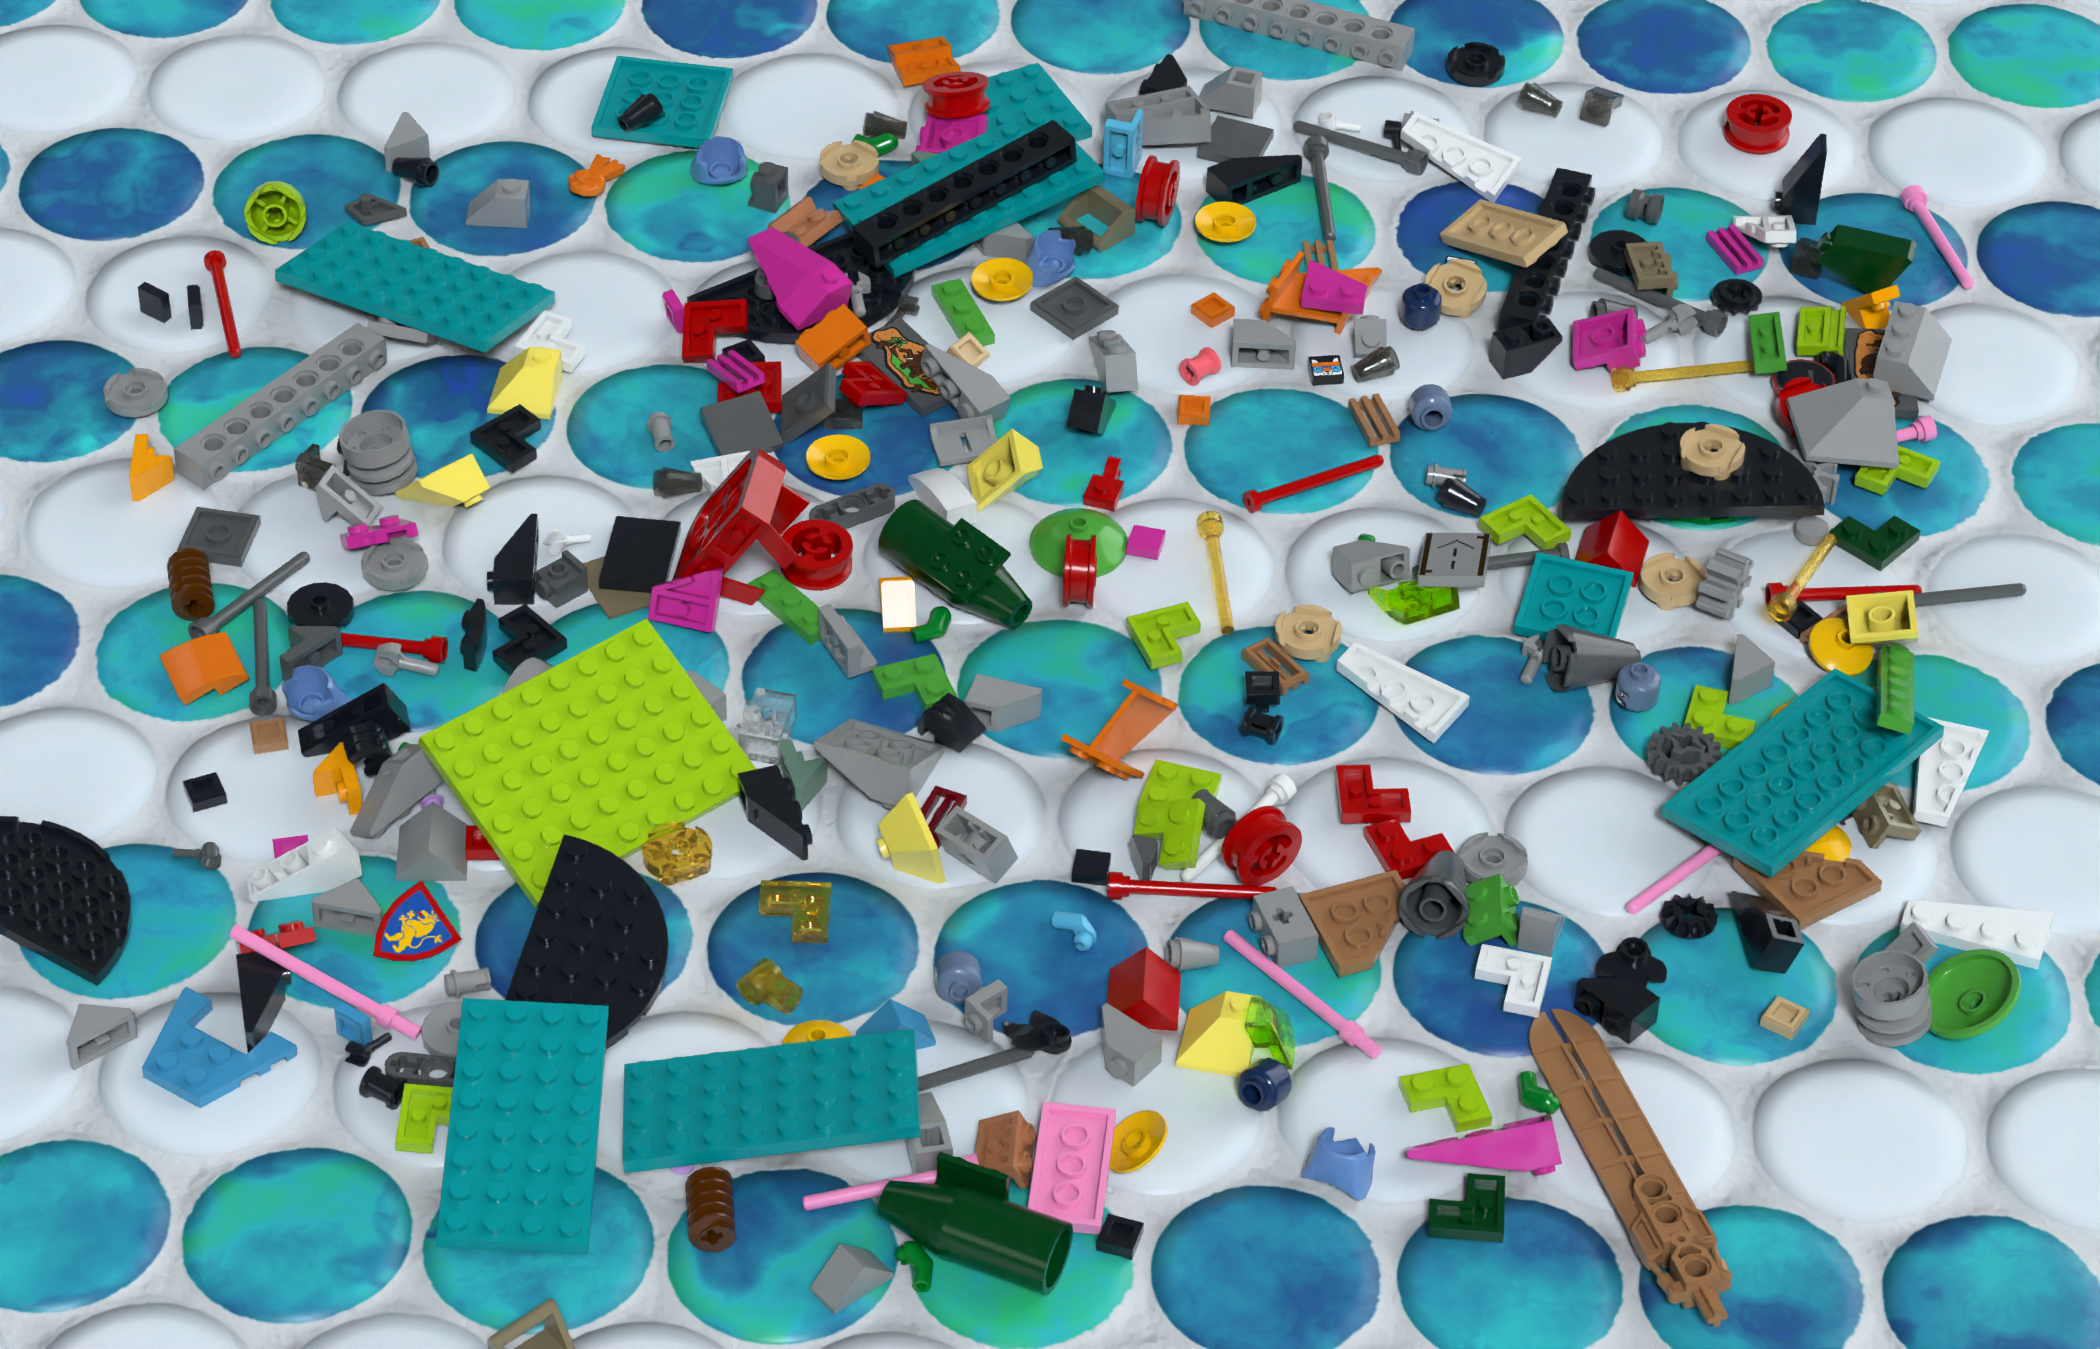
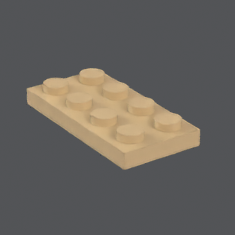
M1480 199L1440 233L1443 244L1527 268L1534 264L1549 248L1555 246L1568 233L1565 222Z

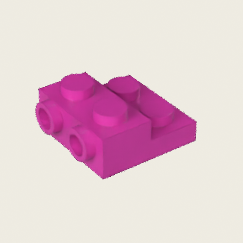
M977 114L963 118H938L928 115L925 127L920 129L921 145L916 146L915 151L942 153L986 133L988 127L987 114Z
M1634 308L1573 321V363L1576 370L1607 364L1610 373L1640 366V358L1646 357V347L1642 339L1646 337V328L1643 319H1637Z

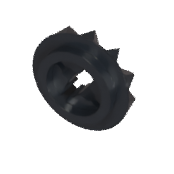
M1727 279L1715 285L1712 298H1714V305L1722 307L1723 312L1731 311L1734 315L1737 312H1742L1748 315L1750 311L1758 310L1759 304L1762 302V292L1755 284L1749 281Z
M1690 893L1685 898L1675 894L1671 901L1664 902L1661 911V922L1675 936L1685 939L1703 938L1712 933L1717 925L1718 914L1715 913L1714 904L1705 903L1703 896L1695 899L1691 897ZM1690 911L1695 912V915H1690L1683 920L1684 914H1688Z

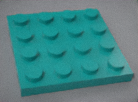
M617 56L592 124V136L698 149L704 141L713 138L733 81V68ZM641 94H654L663 107V113L659 115V119L628 133L623 131L618 124L617 118Z
M1039 63L1026 65L1025 67L988 77L989 85L985 88V96L990 99V108L980 113L987 114L988 127L986 132L1042 107L1061 127L1075 138V142L1092 137V126Z

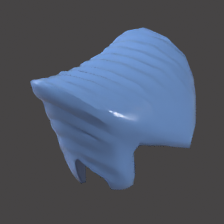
M721 136L704 141L699 146L697 154L691 162L690 172L693 178L700 184L725 185L745 178L748 173V167L741 143L731 137Z
M1047 230L1035 237L1031 251L1024 262L1033 273V287H1045L1056 283L1068 276L1076 268L1073 259L1076 243L1073 238L1071 240L1062 239L1061 230Z
M306 665L294 668L292 678L282 683V691L287 699L288 710L292 715L302 720L313 722L351 701L339 688L332 676L321 667Z
M1328 1127L1317 1138L1309 1159L1302 1168L1301 1177L1328 1183L1330 1186H1335L1336 1189L1346 1192L1358 1201L1366 1198L1372 1185L1376 1153L1375 1146L1372 1143L1369 1144L1367 1155L1357 1137L1334 1142L1335 1128Z

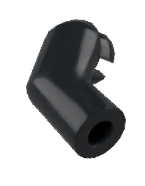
M1822 351L1818 354L1816 362L1826 366L1833 372L1836 384L1850 380V365L1847 358L1827 351Z

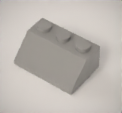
M1895 301L1876 358L1873 378L1887 381L1890 390L1893 392L1933 401L1952 338L1927 308L1916 306L1912 303Z

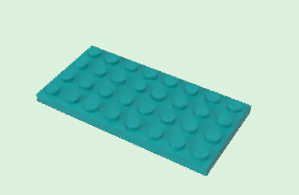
M1041 107L833 201L834 210L839 211L843 222L852 230V226L1054 119ZM1075 142L1076 162L883 266L894 278L901 276L1105 182V171Z
M346 222L275 269V281L485 353L555 303V292L545 289L539 284L528 283L516 279L512 275H504L492 271L486 266H477L465 262L459 257H450L438 253L437 250L417 246L408 240H400L388 236L384 232L361 227L358 223Z
M1834 668L1663 804L1662 817L1772 878L1943 737L1944 726L1914 711V725L1910 735L1877 726V690Z
M463 998L436 1247L588 1254L609 1006Z
M915 1029L893 1030L891 1032L866 1035L859 1034L850 1037L820 1039L793 1044L786 1043L776 1046L624 1064L622 1162L625 1173L921 1137Z

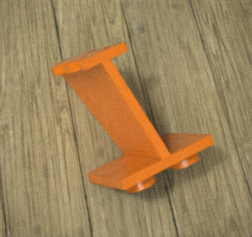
M1299 251L1292 261L1289 259L1285 261L1279 272L1280 277L1274 276L1266 290V293L1270 296L1262 303L1258 315L1262 316L1261 320H1266L1269 323L1276 313L1338 323L1335 333L1340 335L1347 321L1352 319L1354 314L1301 307V296L1307 272L1298 273L1305 254ZM1378 267L1335 270L1367 285V296L1382 273V269Z
M1124 678L1121 685L1131 689L1132 692L1091 744L1064 733L1060 740L1071 745L1069 752L1097 764L1098 767L1114 775L1116 774L1126 780L1129 779L1130 775L1142 779L1145 774L1144 772L1120 759L1176 710L1178 704Z

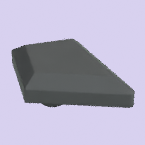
M367 193L361 194L359 199L345 205V211L363 226L407 215L405 207Z

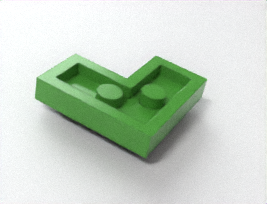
M936 653L872 668V679L882 700L915 693L923 710L926 711L929 707L932 708V705L940 701V698L947 693L957 697Z

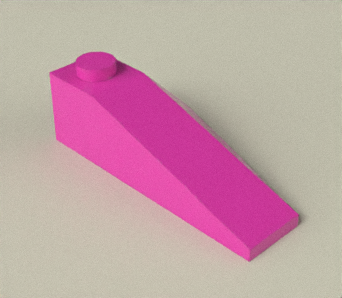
M774 227L748 237V245L759 268L763 269L766 275V284L776 297L775 304L779 312L798 331L823 320L828 312L836 310L842 304L848 307L853 282L833 262Z
M1551 1114L1503 1124L1500 1131L1494 1132V1129H1482L1466 1134L1465 1138L1462 1139L1450 1137L1407 1148L1409 1159L1517 1171L1533 1170L1534 1176L1555 1172V1165L1562 1164Z

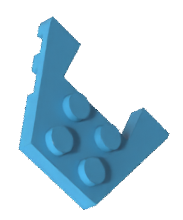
M185 987L142 1066L143 1078L202 1108L239 1088L240 1081L253 1074L261 1076L271 1071L272 1064L283 1058L288 1062L298 1055L296 1044L271 1031L248 1054H244L195 1028L213 1010L212 1001L196 991Z

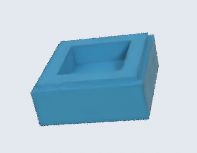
M343 1001L334 1008L338 1035L348 1041H355L363 1045L373 1041L369 1016Z

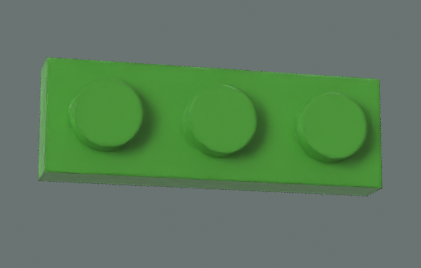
M961 278L932 285V296L958 339H961L970 332L982 346L995 344L993 330Z
M1771 312L1748 315L1755 373L1775 374L1779 371L1787 370L1780 313Z
M775 569L748 583V585L765 590L757 601L805 642L812 645L820 640L818 626L819 607Z

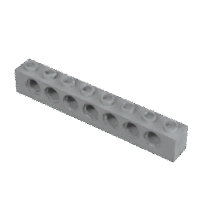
M1184 0V15L1402 71L1413 53L1415 28L1308 0Z
M356 323L175 447L174 455L177 473L205 490L386 364L385 338L360 323Z

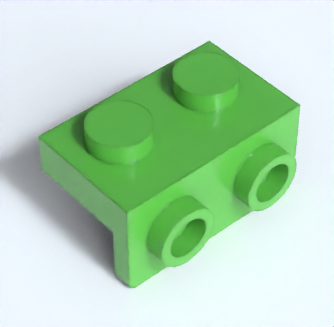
M1500 873L1468 884L1469 916L1463 928V938L1468 945L1472 946L1501 935L1510 947L1517 945V931L1520 928V922L1516 914L1519 896L1515 887L1508 885Z

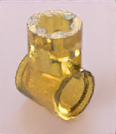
M767 958L761 959L737 981V989L747 1002L753 1005L765 1002L785 1015L790 1014L796 1009L803 994L802 987L785 978L781 968Z

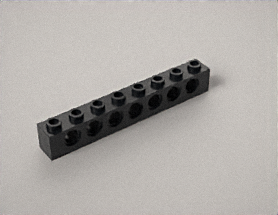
M1051 120L852 226L855 250L876 269L1076 162L1075 138L1056 121Z
M1562 168L1556 169L1539 215L1565 222L1568 233L1555 246L1542 254L1534 264L1527 268L1518 265L1500 311L1498 330L1547 318L1545 314H1551L1554 297L1552 296H1558L1561 278H1564L1568 267V260L1566 259L1571 260L1573 257L1574 241H1579L1582 230L1581 223H1586L1589 211L1588 205L1592 206L1596 188L1591 187V174Z

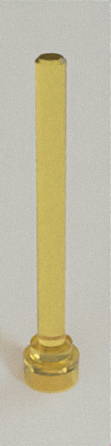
M1754 360L1645 371H1635L1627 366L1612 369L1611 381L1615 392L1630 391L1636 384L1751 373L1755 372Z
M1207 511L1198 516L1197 528L1199 535L1207 542L1221 632L1224 635H1230L1234 632V624L1219 541L1224 531L1223 519L1218 512Z
M1827 534L1787 590L1773 596L1767 606V611L1771 618L1778 622L1790 620L1797 609V597L1837 543L1835 535Z

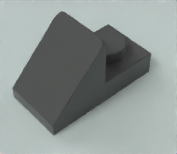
M336 626L289 627L290 649L280 655L282 681L286 682L292 678L294 668L306 665L322 668L341 656L343 651L340 629Z

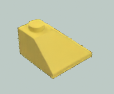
M529 347L503 365L499 370L487 407V413L501 415L520 404L539 419L550 420L563 380L561 350L546 347Z
M1014 429L1009 430L966 466L971 494L977 502V511H981L1018 489L1043 469L1039 447Z
M471 453L396 491L395 494L401 499L446 507H454L463 503L466 508L482 500L480 493L489 489L490 486Z
M1913 590L1846 596L1851 644L1887 645L1918 642Z
M913 792L908 793L878 824L881 838L876 839L878 849L883 859L890 858L895 870L937 884L944 883L946 880L938 847Z
M1225 991L1189 1009L1176 1059V1067L1240 1077L1241 1073L1250 1067L1260 1028L1262 997Z

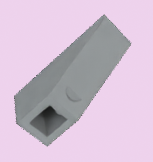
M1102 330L1097 332V336H1089V344L1102 388L1109 393L1138 390L1136 352L1120 334H1116L1114 330Z
M931 344L925 345L920 362L924 374L930 377L939 387L942 396L949 400L957 409L961 419L992 414L994 423L1005 418L1011 398L992 375Z
M407 744L383 762L350 830L352 836L368 837L369 839L380 836L386 831V826L389 823L406 816L411 811L412 805L429 795H433L436 791L435 787L444 781L419 744Z
M932 1092L919 1094L921 1137L905 1139L914 1174L937 1169V1156L940 1152L953 1156V1147L946 1120Z

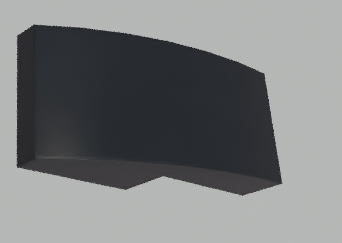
M477 598L470 610L465 611L461 624L462 629H465V635L460 644V653L463 654L464 669L477 672L485 656L488 640L486 608L484 600Z

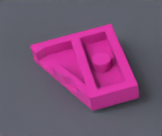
M1309 260L1301 296V307L1363 315L1367 285L1320 263Z
M391 515L380 518L379 525L367 527V523H360L347 527L348 533L340 534L339 536L342 547L350 550L389 542L391 538L408 535V538L418 536L416 522L399 519L398 515Z
M715 568L653 586L648 619L712 633L716 626L724 568Z

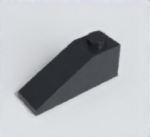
M1819 134L1782 179L1781 191L1774 194L1773 209L1779 210V215H1792L1795 224L1816 225L1827 156L1826 134Z
M1300 155L1228 159L1207 168L1206 192L1216 202L1226 201L1243 205L1301 182L1302 157Z
M530 514L495 556L493 571H487V591H493L494 605H534L535 603L534 583L536 582L535 571H537L539 546L537 514Z
M382 683L299 729L298 736L301 754L304 757L330 754L342 742L341 735L349 730L351 726L365 723L370 719L382 725L390 741L410 730L406 705L385 683Z
M257 952L236 954L248 1053L268 1034L286 1000L284 985L291 984L290 971Z

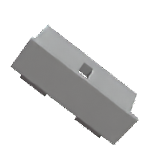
M992 414L931 423L929 426V439L940 467L972 462L998 440L994 430ZM961 437L966 438L971 452L965 451Z

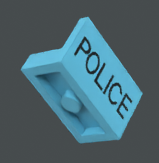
M1137 109L1131 123L1107 119L1104 125L1103 170L1105 174L1132 179L1142 158L1144 110Z

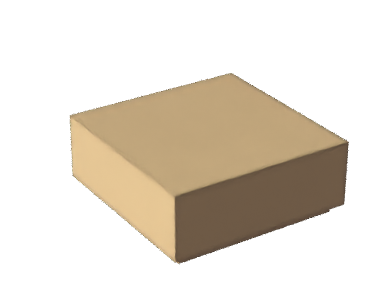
M970 332L946 351L976 368L991 355Z
M1777 996L1762 1015L1760 1026L1792 1041L1808 1020L1810 1010Z

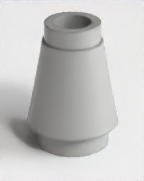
M1176 937L1175 940H1168L1166 942L1165 961L1179 972L1217 966L1219 962V947L1216 944Z

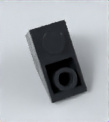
M1167 54L1160 64L1157 63L1150 77L1144 79L1141 83L1139 95L1187 86V78L1173 55Z
M1549 318L1492 332L1489 362L1503 380L1531 373L1562 342L1563 336Z
M1085 385L1084 390L1074 389L1067 427L1103 436L1115 409L1116 401L1108 397L1109 392L1103 391L1104 389Z
M1581 978L1577 981L1574 1007L1579 1009L1585 1016H1589L1602 1025L1612 1035L1630 1044L1657 1022L1660 997L1634 979Z

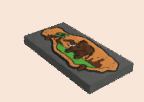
M902 318L869 333L872 343L856 356L862 361H869L906 391L905 402L921 417L952 404L942 396L939 387L930 377L924 374L920 362L924 347L929 343Z
M1845 328L1844 348L1845 356L1850 365V380L1855 378H1873L1876 358L1886 329ZM1891 391L1894 399L1895 419L1918 418L1917 397Z

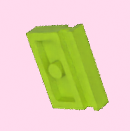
M1832 306L1800 307L1797 356H1818L1822 351H1838L1839 355H1843L1846 306H1841V310H1832Z

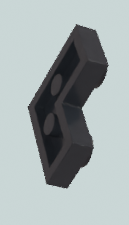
M519 404L471 431V443L513 473L537 459L536 448L526 442L524 438L540 430L541 422L537 416Z
M524 604L499 618V629L512 640L492 651L493 661L509 675H512L514 670L529 658L534 657L545 661L566 649L567 638Z

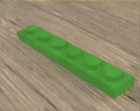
M1881 644L1877 667L1876 725L1910 735L1914 725V653L1909 652L1910 650L1907 647L1899 644H1890V646Z

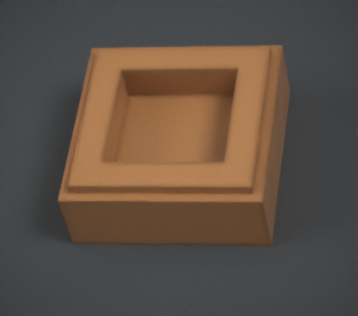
M284 717L249 722L254 754L289 749Z

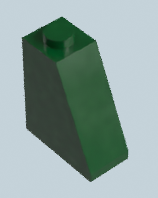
M1838 224L1831 233L1825 232L1817 244L1819 253L1816 262L1869 294L1892 285L1913 262L1917 243L1905 238Z

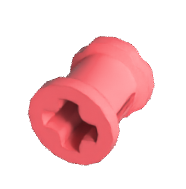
M1209 347L1200 350L1199 355L1192 359H1183L1179 364L1182 378L1191 386L1197 385L1201 378L1206 375H1214L1221 370V362L1218 355Z

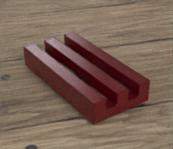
M935 786L923 804L921 812L926 821L941 796L945 797L928 824L939 849L942 844L934 830L942 821L953 801L955 802L947 815L956 805L962 809L965 808L967 805V795Z

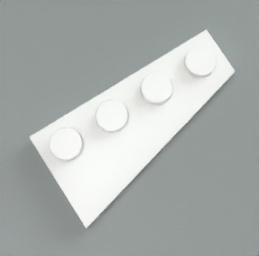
M1416 111L1401 130L1400 138L1415 149L1427 152L1429 159L1493 203L1521 165V157Z
M1354 642L1337 660L1336 670L1433 744L1469 706V695L1357 642Z
M1929 718L1944 726V734L1939 741L1917 758L1913 817L1919 822L1946 827L1989 731Z
M1908 900L1899 933L1901 934L1912 922H1915L1922 926L1934 943L1965 951L1974 949L1995 950L2008 956L2014 964L2038 970L2054 912Z

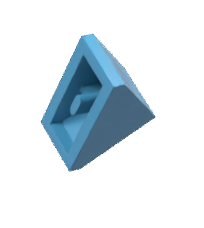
M889 999L856 1031V1035L891 1032L893 1030L915 1029L917 1050L936 1045V1040L925 1015L892 999Z

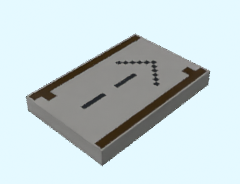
M1426 533L1418 571V586L1484 587L1491 549V533Z

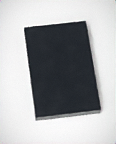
M616 516L599 577V588L651 593L653 586L667 582L681 532V522Z

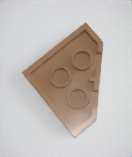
M1804 851L1772 878L1735 857L1733 860V867L1765 899L1795 918L1800 930L1880 892L1882 881L1861 860L1846 858L1845 862L1824 859L1825 854Z
M1397 870L1299 895V899L1319 935L1318 941L1338 977L1372 969L1401 918L1399 915V899L1405 884Z

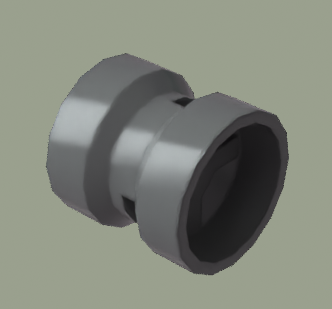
M1634 188L1628 203L1627 218L1634 220L1643 218L1648 223L1657 225L1664 206V195L1656 193L1647 195L1643 190Z

